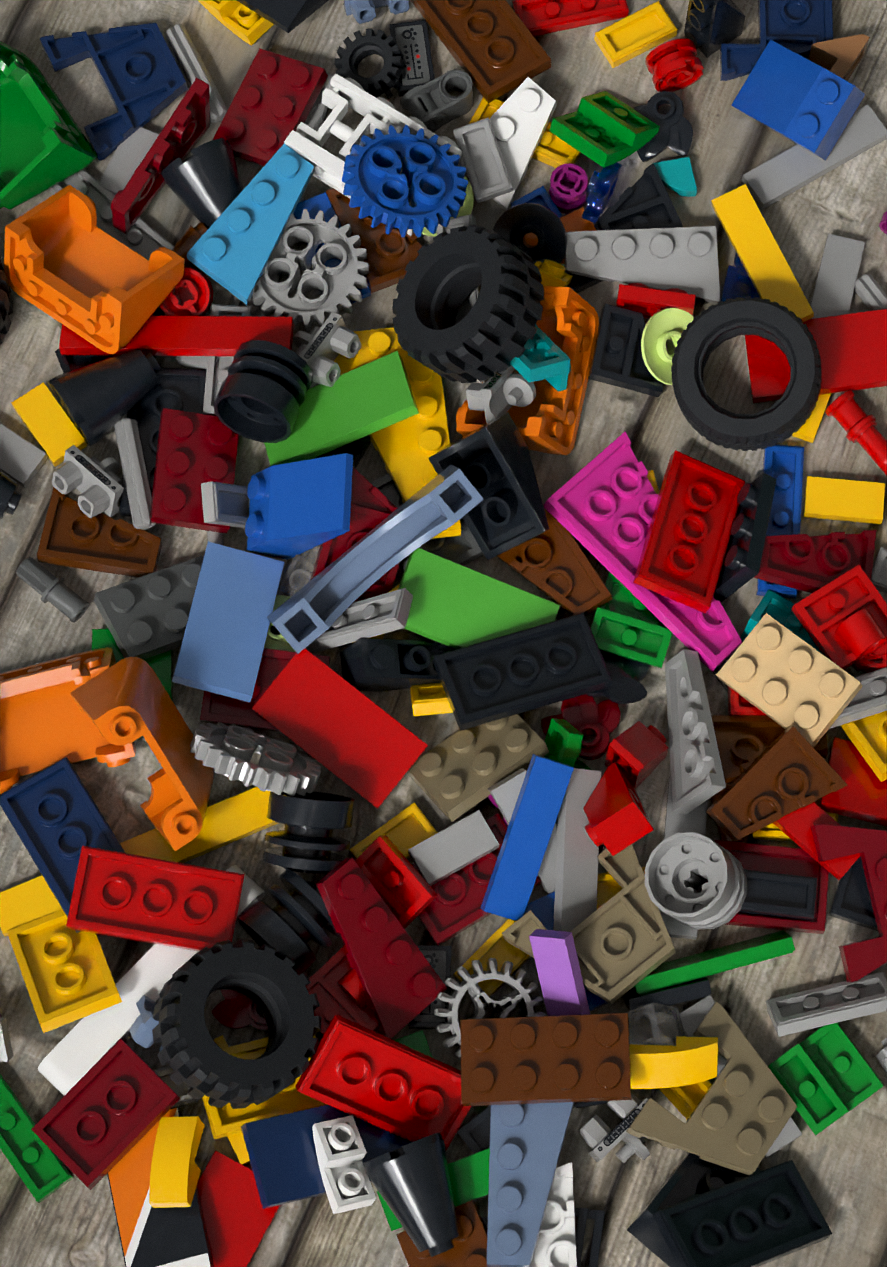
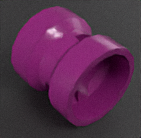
M569 163L558 166L552 172L549 195L560 213L568 214L585 205L588 177L584 169Z

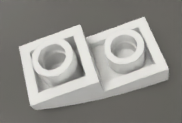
M353 1115L315 1123L312 1130L316 1155L333 1214L371 1206L376 1200V1196L362 1162L367 1152Z

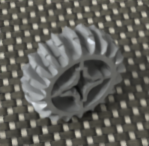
M489 958L487 971H483L479 960H473L472 969L474 974L470 975L463 966L457 968V973L462 979L459 984L449 977L445 980L446 985L452 988L453 992L451 996L444 992L438 993L437 998L448 1002L447 1009H434V1015L447 1017V1022L437 1025L436 1031L439 1033L451 1032L452 1035L442 1042L444 1047L449 1048L456 1043L460 1045L454 1052V1058L461 1060V1033L458 1023V1007L466 991L470 994L474 1004V1012L469 1019H481L486 1014L482 1002L489 1003V1006L493 1008L495 1005L502 1006L495 1014L496 1018H507L509 1012L519 1002L522 1005V1017L546 1016V1013L534 1012L533 1006L544 1003L543 996L531 998L529 995L538 987L537 982L530 981L524 986L521 984L527 975L526 970L519 969L512 977L510 976L513 969L512 962L505 961L501 971L498 972L497 960ZM490 979L500 980L508 984L514 991L498 999H490L485 991H482L478 983Z

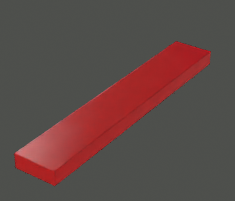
M151 316L131 341L114 354L103 352L62 324L59 350L61 355H119L139 348L143 354L150 351L153 356L234 357L239 346L251 340L269 341L292 350L294 321L293 317Z

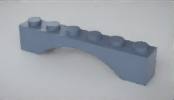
M450 464L267 618L296 653L299 654L329 629L338 617L386 572L421 545L454 525L484 500L463 472L458 467Z

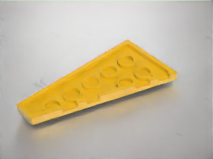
M394 327L353 331L359 337L362 344L361 349L354 358L349 359L341 354L336 357L334 362H337L341 369L340 375L398 351L403 360L419 411L414 416L369 434L404 504L438 475L428 458L450 444L441 375L408 355L407 351L402 349ZM460 520L432 539L461 536Z

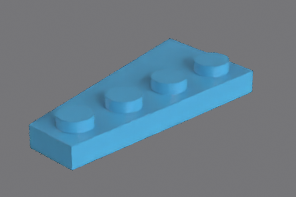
M283 144L187 252V259L247 305L276 244H278L291 214H293L314 173V166L286 144Z

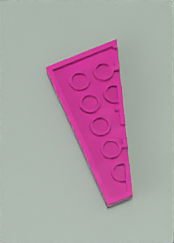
M624 432L549 497L544 504V508L689 650L698 651L699 660L713 672L742 643L721 602L713 597L709 610L706 613H702L633 583L659 495L654 491L647 478V469L642 461L638 462L630 447L632 442L627 433Z

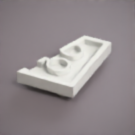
M529 77L524 80L489 119L513 188L512 192L492 198L505 210H508L511 202L514 201V195L520 182L525 177L528 164L536 147L539 146L557 106L556 100ZM461 158V166L465 167L463 159Z
M571 1162L556 1168L530 1267H577L573 1168Z

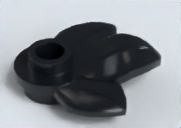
M662 91L653 95L647 104L633 107L634 110L660 126L658 133L637 150L642 162L653 159L667 146L676 154L683 157L687 156L693 141V128L689 121L683 117L684 106L681 99L675 93ZM662 104L671 105V109L667 114L658 113V109Z
M600 650L612 678L611 687L590 692L586 695L592 697L604 695L612 702L619 704L635 703L644 699L647 696V691L640 682L646 677L651 665Z

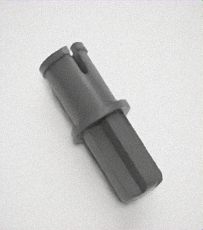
M29 557L18 567L16 571L17 576L42 596L41 601L43 603L49 601L66 615L71 622L75 623L88 609L89 602L83 600L66 586L62 576L56 578L35 559Z

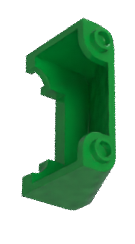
M0 41V209L3 207L13 209L84 170L97 158V154L35 63L22 52Z

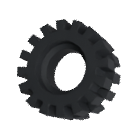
M369 28L366 29V36H363L360 30L354 32L356 37L354 41H351L349 37L343 40L346 45L345 49L339 46L337 54L340 58H335L334 62L338 69L335 70L336 74L343 78L354 79L363 87L364 91L376 98L381 97L380 95L385 93L389 99L393 96L390 89L394 87L398 90L402 85L399 78L405 79L406 72L404 67H407L403 57L404 55L395 40L390 35L387 37L384 31L378 29L377 34H375L373 29ZM377 54L384 59V66L378 74L368 78L358 74V65L365 57Z

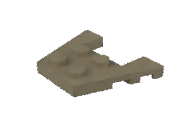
M632 844L614 856L611 855L608 849H605L597 856L598 861L622 887V890L570 931L574 939L584 988L611 1005L676 953L660 911L650 900L645 887V874ZM530 910L502 932V935L508 943L534 958L529 936L536 929H547Z
M716 1001L693 1035L696 1037H718V1053L727 1059V1062L686 1123H684L660 1104L649 1098L626 1132L638 1138L643 1136L658 1141L661 1146L673 1150L678 1148L698 1155L699 1159L750 1176L757 1169L794 1113L797 1105L723 1006Z

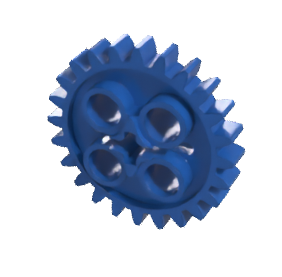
M389 125L387 135H384L376 128L374 129L372 139L363 135L360 145H352L350 155L346 156L342 182L345 183L343 194L351 196L350 208L361 206L358 216L360 219L371 216L373 218L371 227L375 228L380 223L386 225L385 233L388 235L394 227L399 228L400 235L405 238L408 229H413L417 237H421L424 227L432 234H435L438 223L441 226L447 227L450 218H457L459 209L463 206L468 180L464 179L466 167L458 166L459 155L448 156L451 147L449 143L440 147L436 145L438 135L435 134L430 139L424 138V129L422 128L418 130L416 135L410 133L408 125L404 126L402 133H397L395 128Z

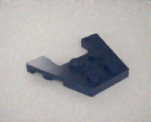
M758 0L759 44H721L720 81H728L749 75L770 40L804 58L809 57L811 46L814 43L833 40L832 0Z
M156 23L109 28L107 33L87 35L86 31L72 33V37L54 39V35L40 38L43 50L54 72L91 58L118 113L84 127L85 134L97 154L98 161L109 156L135 131L147 124L188 89L186 80Z

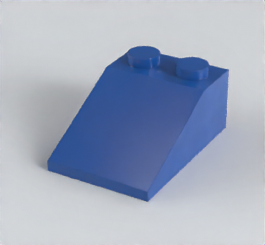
M770 40L731 106L826 161L865 94L855 85L822 66Z
M345 453L273 465L252 475L247 488V496L250 499L249 517L245 524V534L248 536L247 551L288 560L350 531L353 455Z

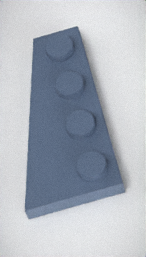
M575 1102L491 1105L487 1231L488 1267L531 1266L545 1215L546 1204L552 1189L556 1167Z

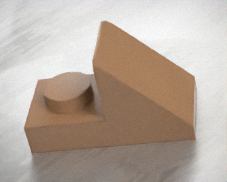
M865 34L814 43L811 46L808 60L848 81L864 57L870 37Z

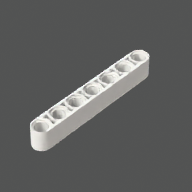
M233 865L226 871L245 874L238 917L255 899L261 901L266 892L237 865ZM237 919L235 928L240 924ZM154 944L116 983L122 1002L83 1017L42 1060L38 1066V1071L65 1096L120 1039L125 1043L131 1037L129 1029L140 1015L136 1005L140 998L145 995L156 1003L162 1000L159 993L164 984L173 977L172 974L199 951Z

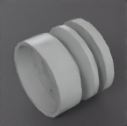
M696 832L677 833L662 840L651 852L645 866V887L650 900L665 914L695 929H715L728 923L741 910L747 895V877L741 862L711 838ZM702 878L707 879L708 883L702 885ZM702 885V892L697 891L696 887Z

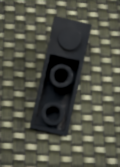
M689 0L684 29L685 37L692 40L696 49L699 48L705 57L708 58L721 48V44H728L742 34L745 15L732 0Z
M360 638L340 652L342 676L357 690L372 692L410 689L412 685L441 683L433 663L434 656L456 649L436 641Z

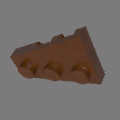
M53 487L37 552L38 562L137 578L156 572L162 548L161 538L145 530L136 529L132 524L122 519L115 520L102 513L89 518L80 510L77 501L67 497L66 494H61Z
M790 726L725 790L706 812L735 841L799 808L817 801V799L847 786V784L794 726Z

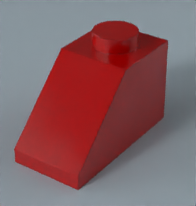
M638 721L614 738L609 744L604 765L608 768V766L616 762L636 789L666 758L669 749L665 744L667 740L654 726L649 725L646 727Z
M614 762L608 766L583 807L589 824L584 826L586 832L597 847L604 844L612 856L654 830L636 789L617 763Z

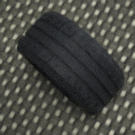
M760 297L729 298L724 302H717L715 306H709L707 310L701 311L700 315H696L693 321L687 325V329L683 330L681 338L677 341V347H675L672 358V385L681 412L692 428L702 437H706V440L712 441L718 446L722 445L723 448L757 451L759 448L762 450L769 446H775V443H782L786 438L793 436L792 434L796 433L806 423V419L810 417L818 401L821 388V361L813 335L808 330L806 324H803V321L794 312L788 311L787 307L781 306L775 301L770 302L769 299H761ZM739 335H758L774 342L786 355L791 368L790 381L783 396L770 408L755 414H735L719 407L708 396L703 384L704 368L710 354L724 341Z

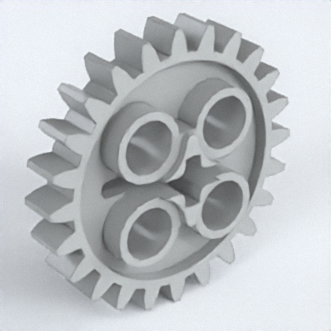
M307 209L303 210L302 217L298 220L291 214L284 232L253 290L254 294L251 296L253 304L255 306L263 304L261 308L263 316H269L274 313V317H293L294 329L298 322H304L306 332H310L312 322L317 321L321 327L332 312L339 314V311L343 310L351 314L353 310L350 300L362 301L361 292L357 288L363 289L368 287L367 278L362 275L369 273V265L363 262L367 259V253L365 248H359L361 246L360 236L354 235L350 237L352 233L350 224L339 228V220L336 215L328 222H325L324 214L321 210L315 219H310ZM297 242L308 243V246L301 251L291 249L293 244ZM320 243H324L325 245H323L316 253L318 245ZM331 258H337L342 261L336 267L330 268L324 265ZM279 273L289 275V278L284 282L277 283L272 281V278ZM297 288L298 291L293 298H289L288 296L291 295ZM311 290H320L323 292V294L317 299H308L305 297V295Z
M218 722L217 726L212 723H207L206 726L200 724L199 728L195 730L190 745V752L195 753V759L203 761L202 765L213 767L216 774L227 776L231 781H243L244 786H257L263 792L267 790L277 795L285 792L290 796H294L295 793L305 796L306 792L312 793L313 789L316 788L321 774V766L315 764V759L306 757V752L297 750L295 745L284 742L281 738H270L265 732L255 733L249 727L243 728L235 724L228 727L221 722ZM253 753L261 755L258 765L250 763Z

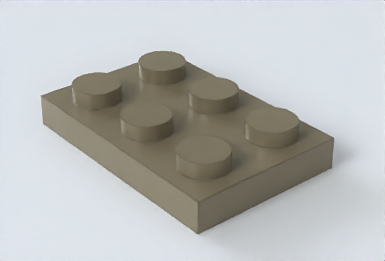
M516 714L460 731L459 729L420 757L408 773L448 819L453 822L491 795L488 788L521 768L527 769L533 754L543 757L549 753V750L538 734Z

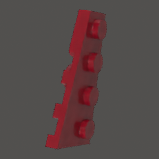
M196 77L146 156L136 168L125 188L118 191L113 198L110 209L112 210L114 228L124 234L130 230L165 185V180L161 175L162 171L179 157L183 161L210 127L209 84Z
M353 857L346 858L316 885L337 933L341 934L348 951L346 956L352 970H356L364 989L362 994L368 1008H372L379 1024L377 1030L379 1034L392 1039L437 998L439 992H444L447 987Z

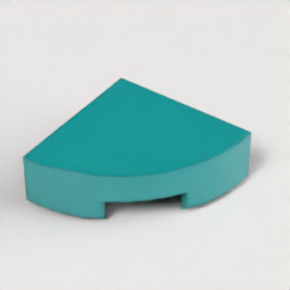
M690 157L652 163L655 165L664 186L677 192L680 196L693 197L697 195Z

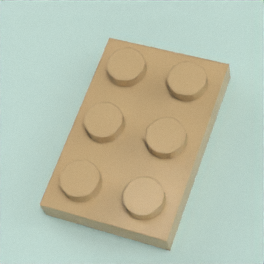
M767 613L716 674L719 680L784 729L794 726L813 748L863 687L861 682Z

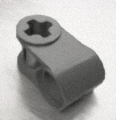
M455 69L450 70L434 80L408 91L401 98L400 104L404 110H409L413 117L421 120L428 130L435 132L443 125L467 114L471 110L474 101L473 83L471 77L466 72ZM452 90H462L465 92L458 97L448 94Z

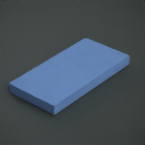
M208 541L172 682L246 702L251 701L270 625V620L267 617L273 612L284 566L283 561Z

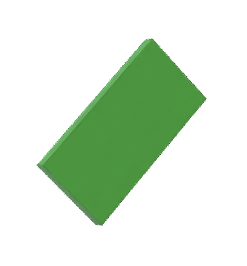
M395 351L340 375L332 387L319 384L310 388L306 392L305 401L299 407V415L289 437L278 443H265L270 466L314 459L418 414L416 401L399 352Z
M417 548L410 554L398 590L406 588L413 595L404 629L454 649H460L553 622L560 607L559 604L420 548Z

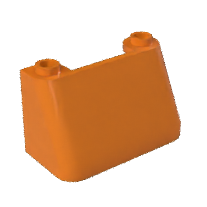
M68 185L5 226L4 271L9 286L19 296L103 352L114 354L131 341L180 282L184 274L185 259L168 248L159 247L150 254V258L147 260L96 226L97 214L94 201L89 196Z
M543 286L544 300L540 301V305L543 306L541 320H537L536 325L571 359V371L568 374L567 388L558 392L546 379L534 381L536 397L533 402L526 407L513 405L507 413L510 414L529 450L553 455H568L573 450L598 335L599 318L595 308L572 288ZM466 400L456 414V431L465 436L487 424L485 412L470 410Z
M112 648L94 649L0 673V795L13 788V785L19 781L20 776L43 771L65 757L68 758L70 763L97 757L98 762L107 763L108 767H117L128 763L131 760L130 757L136 755L135 742L125 746H116L109 743L87 714H83L70 694L116 664Z
M139 657L124 658L70 694L83 714H87L109 743L116 746H125L141 736L145 738L163 768L147 778L152 787L151 796L148 802L145 801L140 806L150 822L170 846L177 851L192 841L201 831L214 780V770L212 767L202 765L203 761L195 759V753L190 752L193 734L154 670L144 659Z

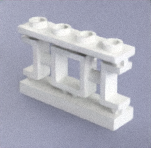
M334 74L329 88L326 87L322 93V104L332 109V112L318 131L300 122L297 131L292 130L285 139L284 144L314 166L312 176L343 194L345 183L342 182V175L346 156L350 155L353 144L360 145L363 135L367 136L368 133L373 135L376 128L384 135H387L389 125H392L397 133H402L404 126L408 125L410 133L416 135L418 130L422 128L424 129V138L430 139L435 133L428 130L426 125L418 118L413 116L407 117L395 110L393 104L385 98H376L364 91L363 87L354 79L343 78L338 74ZM348 107L364 116L355 130L341 122L348 112ZM331 134L346 142L339 151L338 157L322 148ZM438 136L436 145L440 147L449 143L451 147L448 156L459 155L458 166H461L462 151L458 145L446 136ZM408 229L407 234L412 236L414 233L413 229Z

